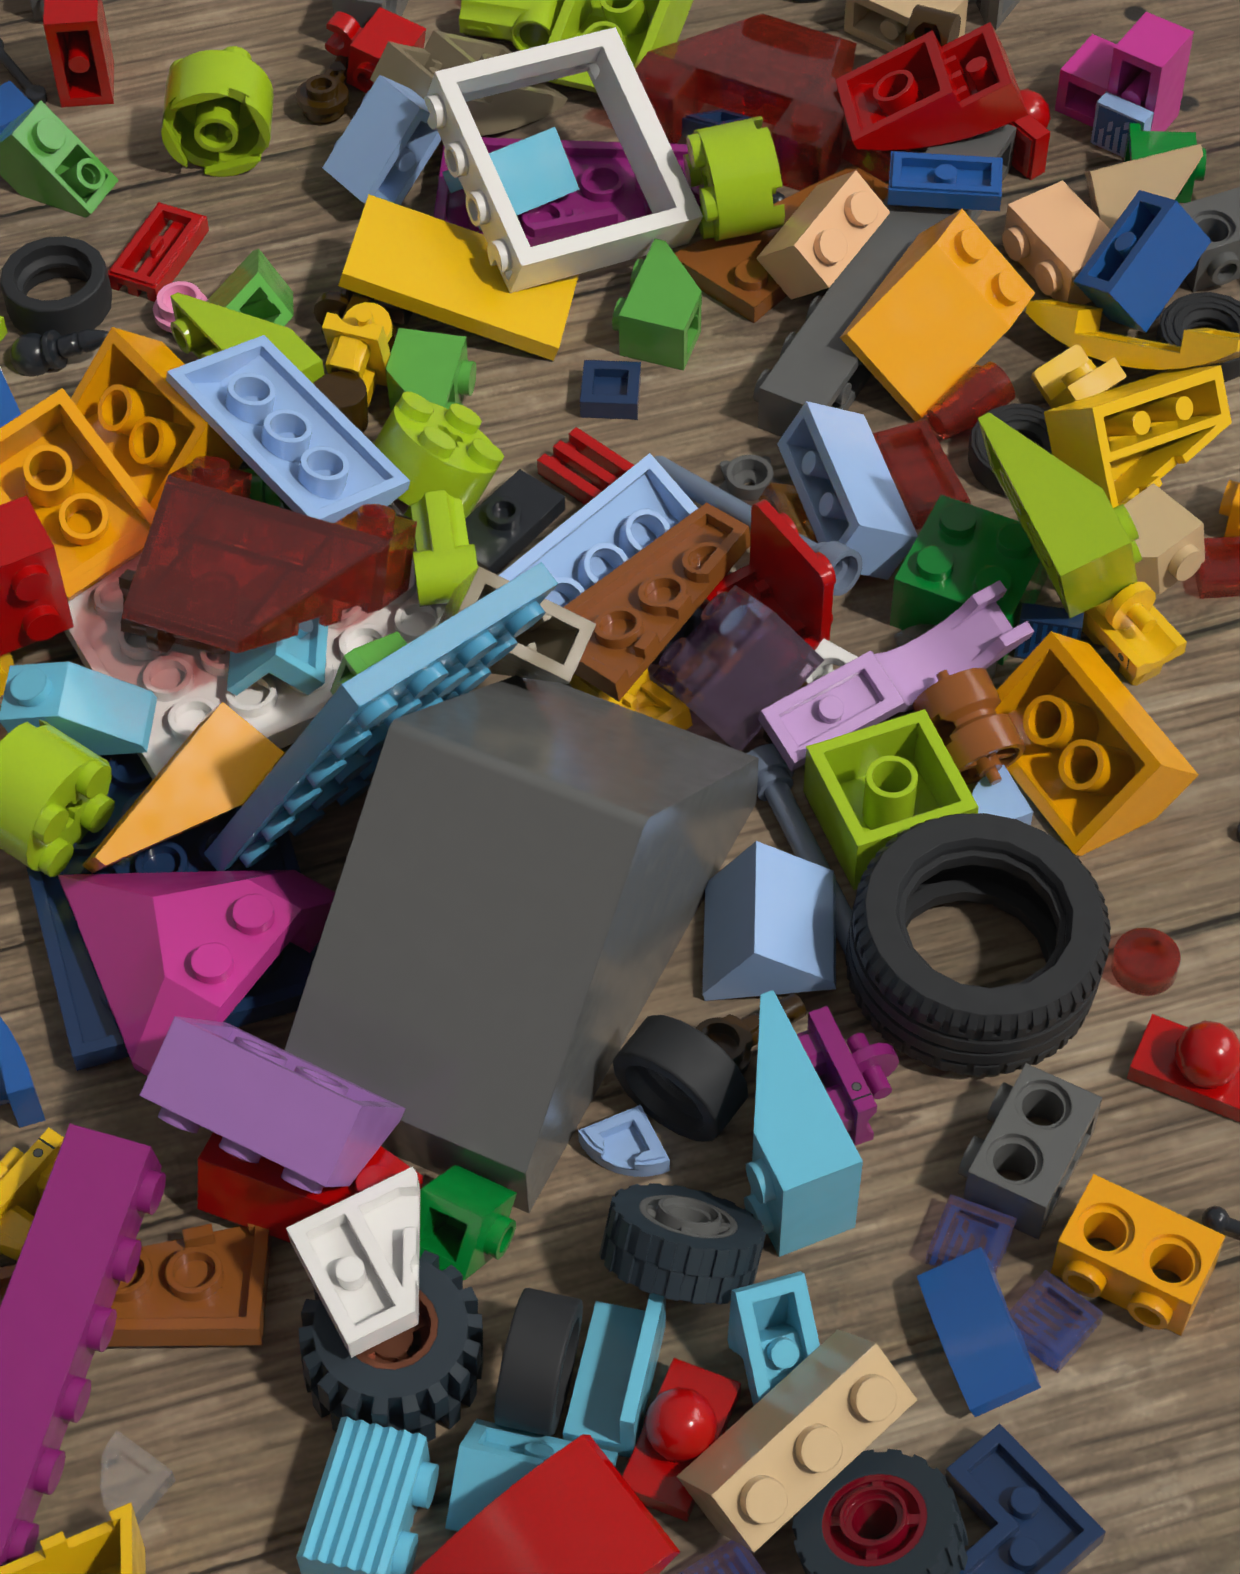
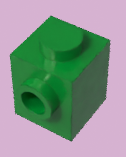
M457 1165L445 1171L420 1190L419 1259L424 1250L439 1256L440 1270L443 1271L452 1264L463 1275L464 1281L492 1258L499 1260L507 1251L515 1233L516 1221L509 1218L517 1192Z

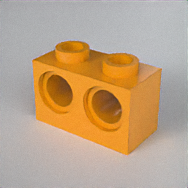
M1093 1174L1058 1240L1051 1273L1062 1278L1063 1282L1078 1294L1091 1298L1101 1297L1128 1310L1129 1314L1144 1326L1158 1330L1168 1329L1182 1336L1215 1268L1225 1235ZM1093 1238L1104 1239L1113 1244L1116 1249L1112 1251L1098 1250L1091 1246L1087 1240ZM1158 1269L1172 1271L1182 1281L1178 1283L1165 1282L1159 1279L1153 1271Z

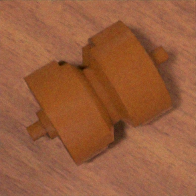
M971 668L949 675L947 670L936 674L938 682L928 687L914 700L912 705L914 711L926 710L966 785L979 782L983 777H987L990 785L999 783L1002 778L998 770L1002 768L1003 764L1007 768L1017 761L1025 752L1026 747L1010 717L1007 714L996 713L995 709L1001 703V699L989 674L984 668Z

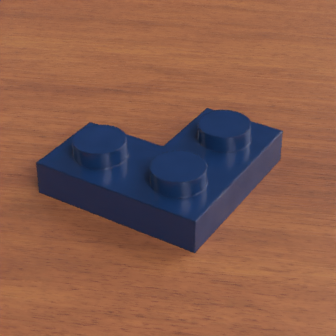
M1000 1423L946 1468L945 1477L947 1484L991 1529L966 1551L968 1560L965 1571L961 1570L959 1574H1068L1103 1542L1106 1531Z

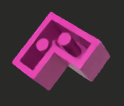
M1145 12L1117 44L1092 34L1060 69L1055 111L1093 127L1097 101L1107 91L1154 112L1151 131H1165L1179 115L1194 31Z

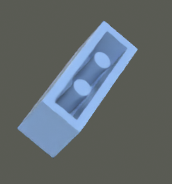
M806 401L777 445L818 543L839 541L857 551L862 558L861 575L888 580L903 558L909 553L918 535L864 414Z

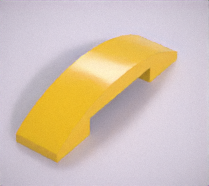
M1054 299L1029 301L1026 305L1025 313L1055 339L1068 347L1080 345L1087 356L1104 362L1115 357L1119 365L1124 367L1154 370L1181 369L1222 363L1240 357L1239 333L1212 328L1184 330L1181 346L1099 331L1103 308Z

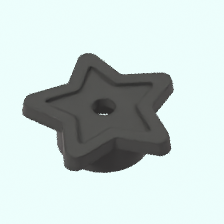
M742 455L732 461L723 460L720 463L725 481L719 488L750 506L763 499L770 500L783 497L788 493L789 486L773 477L771 459L767 456ZM748 482H751V483H753L754 485L748 486V485H744V484H745V483H748Z

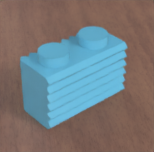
M348 1416L341 1417L296 1556L301 1574L411 1573L418 1547V1534L411 1533L410 1528L413 1525L417 1507L425 1509L430 1507L439 1474V1465L430 1463L427 1437L420 1433L412 1434L405 1429L398 1431L391 1426L382 1427L377 1423L369 1424L364 1420L355 1421Z

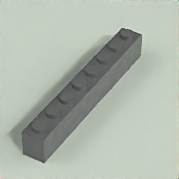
M1007 124L970 138L942 145L929 146L925 153L1003 158V182L1012 168L1017 127ZM887 195L883 204L890 211V214L838 276L823 297L818 295L814 298L807 312L804 325L798 333L791 332L783 344L780 359L773 369H765L761 373L753 395L754 401L759 403L758 428L782 437L806 401L842 410L849 409L872 373L840 339V336L921 232L960 209L887 205ZM963 209L974 223L983 211Z

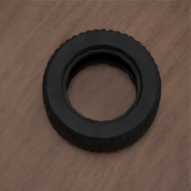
M987 813L954 814L926 820L923 823L910 827L909 830H904L897 834V837L889 840L886 846L881 848L876 853L875 858H872L869 862L867 870L864 871L858 884L852 909L845 960L847 979L850 981L849 986L855 995L857 1006L862 1009L861 1013L867 1020L871 1021V1026L874 1030L881 1033V1037L887 1042L893 1043L894 1047L900 1052L906 1053L912 1059L922 1061L925 1065L947 1072L953 1071L957 1074H970L972 1076H981L982 1074L998 1075V1073L1008 1074L1014 1072L1015 1069L1022 1070L1026 1063L1037 1065L1044 1058H1049L1056 1054L1057 1050L1062 1049L1068 1043V1040L1072 1039L1078 1033L1079 1028L1082 1027L1086 1015H1088L1108 958V947L1111 939L1108 907L1104 904L1105 898L1102 892L1098 890L1099 886L1091 876L1092 873L1081 864L1080 859L1070 849L1055 838L1017 819ZM961 900L993 905L1017 917L1037 938L1046 965L1020 983L995 988L960 984L932 969L913 948L907 926L912 919L935 905Z

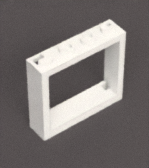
M616 27L434 73L427 96L424 98L430 113L427 123L432 130L437 129L445 147L444 156L447 168L452 177H458L466 194V208L469 218L475 226H480L488 243L487 254L490 265L498 266L509 293L646 256L655 238L665 240L670 248L682 246L690 242L703 218L702 212ZM587 71L653 214L530 247L466 102Z

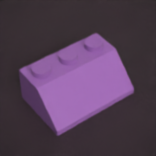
M177 1016L174 1017L139 1095L161 1106L158 1117L166 1123L191 1133H198L200 1126L223 1136L219 1147L227 1153L252 1163H259L261 1156L284 1166L280 1176L282 1179L296 1187L316 1194H320L323 1187L350 1186L400 1122L406 1109L231 1024Z

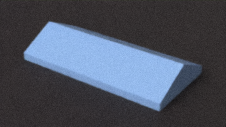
M265 335L167 371L166 381L312 531L356 532L409 489L410 480Z
M649 453L498 576L511 581L542 562L559 583L545 599L564 607L698 508Z

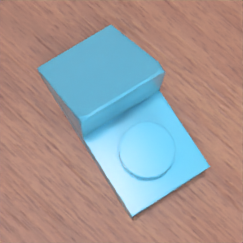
M801 1271L731 1291L727 1340L729 1348L743 1358L753 1406L820 1346L805 1274Z

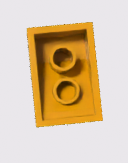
M960 209L921 232L840 336V339L914 421L923 418L1011 328L1035 292L966 212Z
M63 388L0 428V505L27 495L54 545L68 601L170 534L168 527Z
M221 702L202 719L82 866L93 874L225 815L240 805L243 806L285 752L224 702Z

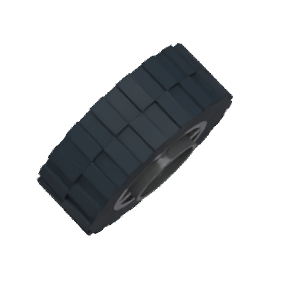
M649 1183V1185L635 1184L630 1185L625 1190L619 1189L616 1191L615 1197L612 1196L599 1255L600 1259L605 1261L604 1266L610 1272L613 1271L617 1274L620 1280L627 1284L631 1283L647 1293H655L675 1301H689L692 1304H728L731 1301L732 1290L754 1284L766 1232L763 1231L764 1225L761 1221L753 1217L754 1214L736 1206V1203L713 1196L712 1193L701 1190L696 1191L678 1185H662L661 1183Z

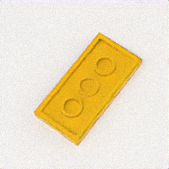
M368 194L338 286L554 361L560 347L579 274L509 293L498 266L490 265L487 254L488 243L483 234Z

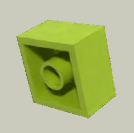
M925 709L806 746L803 792L853 890L858 889L864 871L867 870L871 859L875 858L876 853L885 847L889 840L897 837V834L904 830H909L910 827L923 823L926 820L946 815L978 813L979 807Z

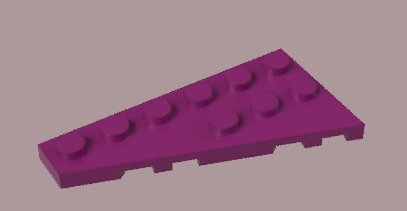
M482 137L488 153L523 140ZM561 140L579 190L519 214L517 218L530 247L653 213L620 142ZM670 144L686 178L683 155L689 154L687 144ZM443 146L433 217L483 234L482 230L475 226L469 218L464 189L452 193L448 189L442 172L448 170L444 156L445 147ZM699 186L691 187L690 189L698 206H701Z

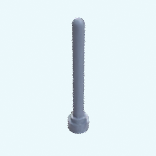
M654 457L690 499L700 505H704L706 502L748 525L751 533L752 506L666 457ZM799 533V536L815 553L821 552L832 564L836 575L833 595L840 596L847 593L856 584L861 574V555L839 541L820 542L817 544Z
M765 744L748 752L747 754L759 758L757 795L760 800L768 801L795 856L831 870L790 790L793 786L792 776L794 770L791 771L774 744ZM836 880V938L846 955L852 909Z

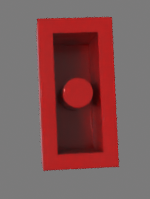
M44 0L43 26L61 108L114 104V58L102 0Z

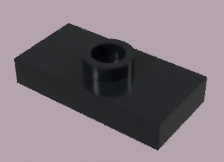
M519 469L465 519L469 544L475 545L478 567L480 566L497 575L566 510L565 496Z

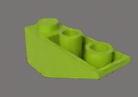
M178 292L170 296L175 321L170 324L171 331L177 344L186 354L193 352L198 359L265 335L312 383L325 375L322 359L291 328Z

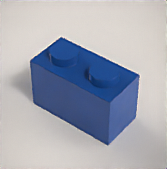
M1139 190L1073 282L1098 308H1103L1102 313L1110 321L1146 333L1155 319L1160 316L1165 305L1183 280L1193 270L1197 261L1211 243V240L1177 200Z

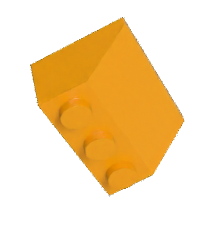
M111 327L71 399L162 521H165L203 500L202 488L207 475H218L219 473L238 470L243 459L166 381L167 371L185 364L162 341Z
M1051 631L997 689L1001 703L995 711L997 714H1007L1010 717L1026 747L1023 755L1007 767V770L1072 853L1077 856H1082L1155 820L1199 775L1089 643Z

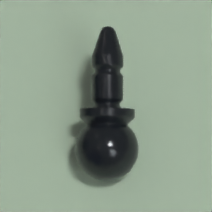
M86 329L80 331L79 334L74 332L63 336L56 330L46 331L43 335L26 333L18 337L13 343L10 350L11 363L18 373L29 377L43 375L52 368L59 370L66 367L68 358L81 355L84 352H93L101 347L109 332Z

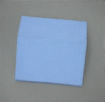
M755 841L712 877L705 888L702 989L705 1001L754 997L774 990L775 994H788L836 989V877L834 871Z

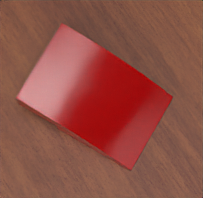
M991 22L943 46L940 45L932 30L835 79L852 141L857 149L905 150L942 145L1000 128L1028 115L1007 53Z
M582 1434L550 1456L487 1505L413 1574H660L681 1551L591 1435Z

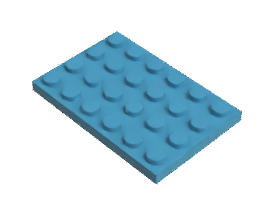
M542 562L343 683L204 852L217 871H225L240 860L246 868L253 866L278 846L275 840L288 830H290L294 837H297L319 822L326 814L323 809L335 800L343 807L363 794L370 787L371 782L369 779L374 775L388 729L394 719L463 695L476 688L491 674L488 667L498 662L517 646L518 642L514 637L528 630L545 615L546 612L540 604L559 584Z

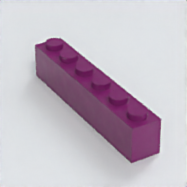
M69 1124L0 1306V1567L34 1553L39 1536V1525L33 1523L43 1494L51 1495L60 1481L66 1458L65 1451L59 1450L69 1421L78 1423L84 1414L91 1392V1380L85 1377L95 1351L104 1352L111 1340L117 1318L116 1310L111 1308L120 1281L128 1283L136 1271L142 1248L141 1241L136 1240L145 1213L153 1215L156 1212L166 1184V1174L160 1172L162 1166L151 1146L74 1124Z

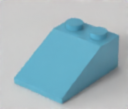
M774 990L760 994L752 1162L746 1163V1173L751 1186V1195L744 1197L745 1209L754 1214L753 1217L756 1220H760L764 1225L763 1231L768 1234L780 1257L855 1228L863 1160Z

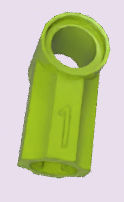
M461 0L459 30L460 33L465 35L513 42L519 51L545 45L549 41L565 0Z
M446 490L425 492L421 500L411 505V525L414 544H416V551L412 552L419 607L447 604L454 589L478 568L475 545L469 544L462 499L450 496Z

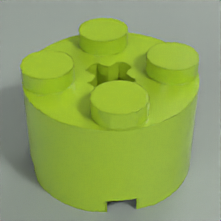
M229 46L223 50H204L175 60L170 65L165 88L161 136L168 153L183 166L187 167L188 162L204 167V174L214 177L239 175L254 168L261 161V154L269 147L274 98L273 87L267 74L259 65L252 61L248 51L237 46Z
M761 116L694 130L692 135H687L689 154L683 155L684 168L689 187L699 186L701 202L699 208L703 218L698 227L703 240L714 238L716 241L782 228L784 225L785 206L784 204L774 206L772 196L776 194L777 188L782 187L780 168L768 127L761 128L763 123Z
M403 392L373 444L410 480L409 489L398 497V499L409 505L404 514L405 516L412 519L411 505L421 500L425 492L446 490L450 496L462 499L466 519L473 511L503 461L504 455L502 451L478 429L482 423L480 417L466 406L454 403L447 409L427 401L416 393Z
M39 720L40 727H35L27 721L18 725L0 741V849L32 870L41 871L49 877H55L66 868L71 860L74 851L73 845L75 843L79 844L88 831L96 833L109 821L115 808V801L107 796L111 783V767L107 760L48 722Z

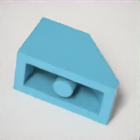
M69 661L10 665L0 709V723L9 733L18 725L27 721L35 727H40L39 720H43L97 755L147 753L157 697L150 690Z

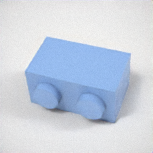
M379 75L371 89L365 94L362 104L343 135L336 141L333 151L322 168L363 203H366L368 194L401 205L441 141L437 129L432 130L427 123L430 113L424 99L412 89Z

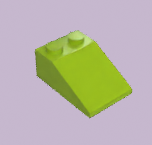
M565 0L547 44L616 27L639 79L645 88L678 41L693 0ZM587 71L548 81L597 93Z
M990 412L979 417L978 421L990 466L1069 618L1075 617L1114 598L1122 589L1137 582L1135 564L1142 561L1141 553L1135 540L1139 539V535L1126 507L1121 504L1113 508L1100 486Z

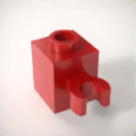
M382 7L378 8L364 28L349 14L337 11L326 25V29L334 33L325 43V49L335 56H349L346 83L367 93L374 84L370 78L388 41L424 49L426 28Z

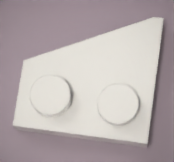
M413 1166L286 1228L290 1242L351 1358L418 1325L420 1184Z

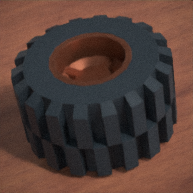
M424 1250L419 1259L418 1325L352 1358L314 1288L315 1300L306 1299L301 1311L303 1327L299 1328V1345L303 1376L307 1393L311 1392L313 1407L321 1418L331 1414L332 1429L337 1432L341 1417L348 1416L355 1421L364 1420L369 1424L377 1423L382 1427L391 1426L398 1431L405 1429L412 1434L420 1433L427 1437V1442L436 1439V1422L441 1420L450 1430L461 1420V1403L469 1407L471 1406L477 1395V1379H482L483 1324L482 1314H478V1299L472 1287L463 1289V1275L452 1264L441 1271L439 1270V1256Z

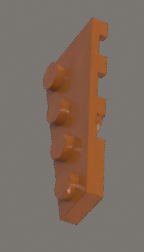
M852 165L773 205L784 204L785 224L818 184L856 170L883 203L888 195L889 185L859 167ZM781 228L716 241L714 238L702 239L675 252V255L701 291L752 323L758 321L787 296L756 259Z
M706 502L566 604L563 608L596 623L574 674L619 702L750 547L749 526Z
M211 1223L182 1229L184 1238L142 1246L140 1259L132 1279L128 1283L120 1281L111 1306L112 1309L116 1310L117 1318L113 1335L107 1347L262 1345L273 1236H270L269 1229L248 1224V1227L238 1226L213 1232ZM16 1264L0 1267V1306Z

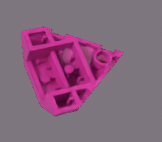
M296 870L58 875L111 1012L123 1037L133 1067L146 1076L151 1071L175 1016L224 1022L289 942L310 953L321 939L335 892Z

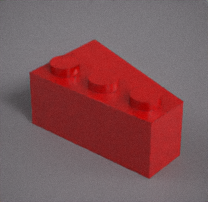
M213 1132L198 1157V1210L248 1227V1224L269 1229L270 1236L290 1242L287 1227L410 1168V1166L380 1146L350 1186L323 1187L321 1193L316 1194L296 1187L282 1179L280 1176L284 1166L261 1156L259 1163H252L222 1150L219 1144L223 1136ZM416 1171L421 1190L423 1176Z

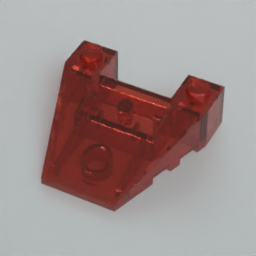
M762 13L648 51L635 69L670 144H677L682 136V118L686 117V115L698 113L703 105L707 103L752 118L761 116L763 122L775 126L771 137L778 159L783 186L801 191L833 175L841 164L847 120L835 79L854 70L857 43Z
M197 457L191 463L174 471L167 477L124 604L123 618L238 654L297 636L299 623L320 617L319 624L326 627L341 622L342 610L351 607H362L361 611L367 614L378 611L409 590L413 559L412 551H414L417 521L396 516L394 509L381 504L361 505L335 523L320 520L249 499L251 473L230 468V463L219 457Z

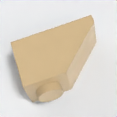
M1201 144L1086 171L1085 177L1093 212L1111 230L1139 190L1175 200L1203 157Z
M1154 483L1124 504L1139 535V539L1135 540L1141 553L1142 561L1135 564L1137 582L1147 583L1156 595H1160L1176 582L1185 581L1192 577L1201 564L1205 562L1204 523Z

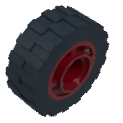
M874 1449L862 1451L860 1455L802 1507L797 1516H793L792 1529L797 1539L794 1540V1545L805 1574H959L961 1570L965 1571L968 1560L965 1546L969 1545L968 1537L953 1489L948 1487L946 1477L937 1467L932 1469L928 1466L926 1459L915 1454L911 1457L902 1454L901 1450L887 1449V1452H874ZM888 1534L885 1537L873 1540L880 1535Z

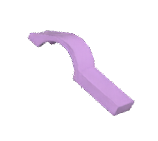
M999 580L973 594L943 622L905 645L883 653L874 654L872 651H869L762 709L758 720L789 769L793 771L805 764L806 746L876 725L898 712L913 710L914 700L924 690L938 682L936 674L947 670L949 675L971 668L986 669L1029 639L1034 630L1028 621L1013 629L996 603L1007 591L1002 582Z

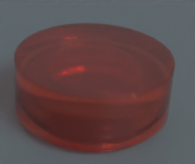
M1153 928L1132 929L1124 933L1116 942L1111 961V970L1119 985L1127 991L1142 996L1157 995L1168 990L1175 982L1181 961L1180 951L1174 940L1162 931Z

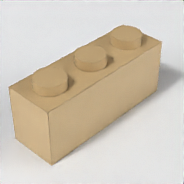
M837 1329L687 1466L677 1478L720 1534L755 1552L917 1401V1398L877 1343Z

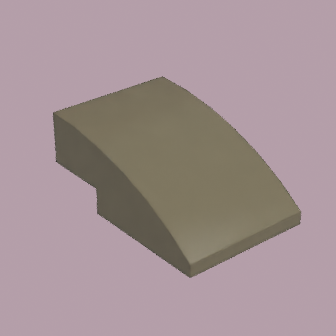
M433 30L424 49L388 41L370 80L375 83L379 75L412 89L424 99L427 96L436 71L512 52L501 44ZM546 81L467 101L466 104L480 135L485 136L516 129L540 120L562 108L568 98Z

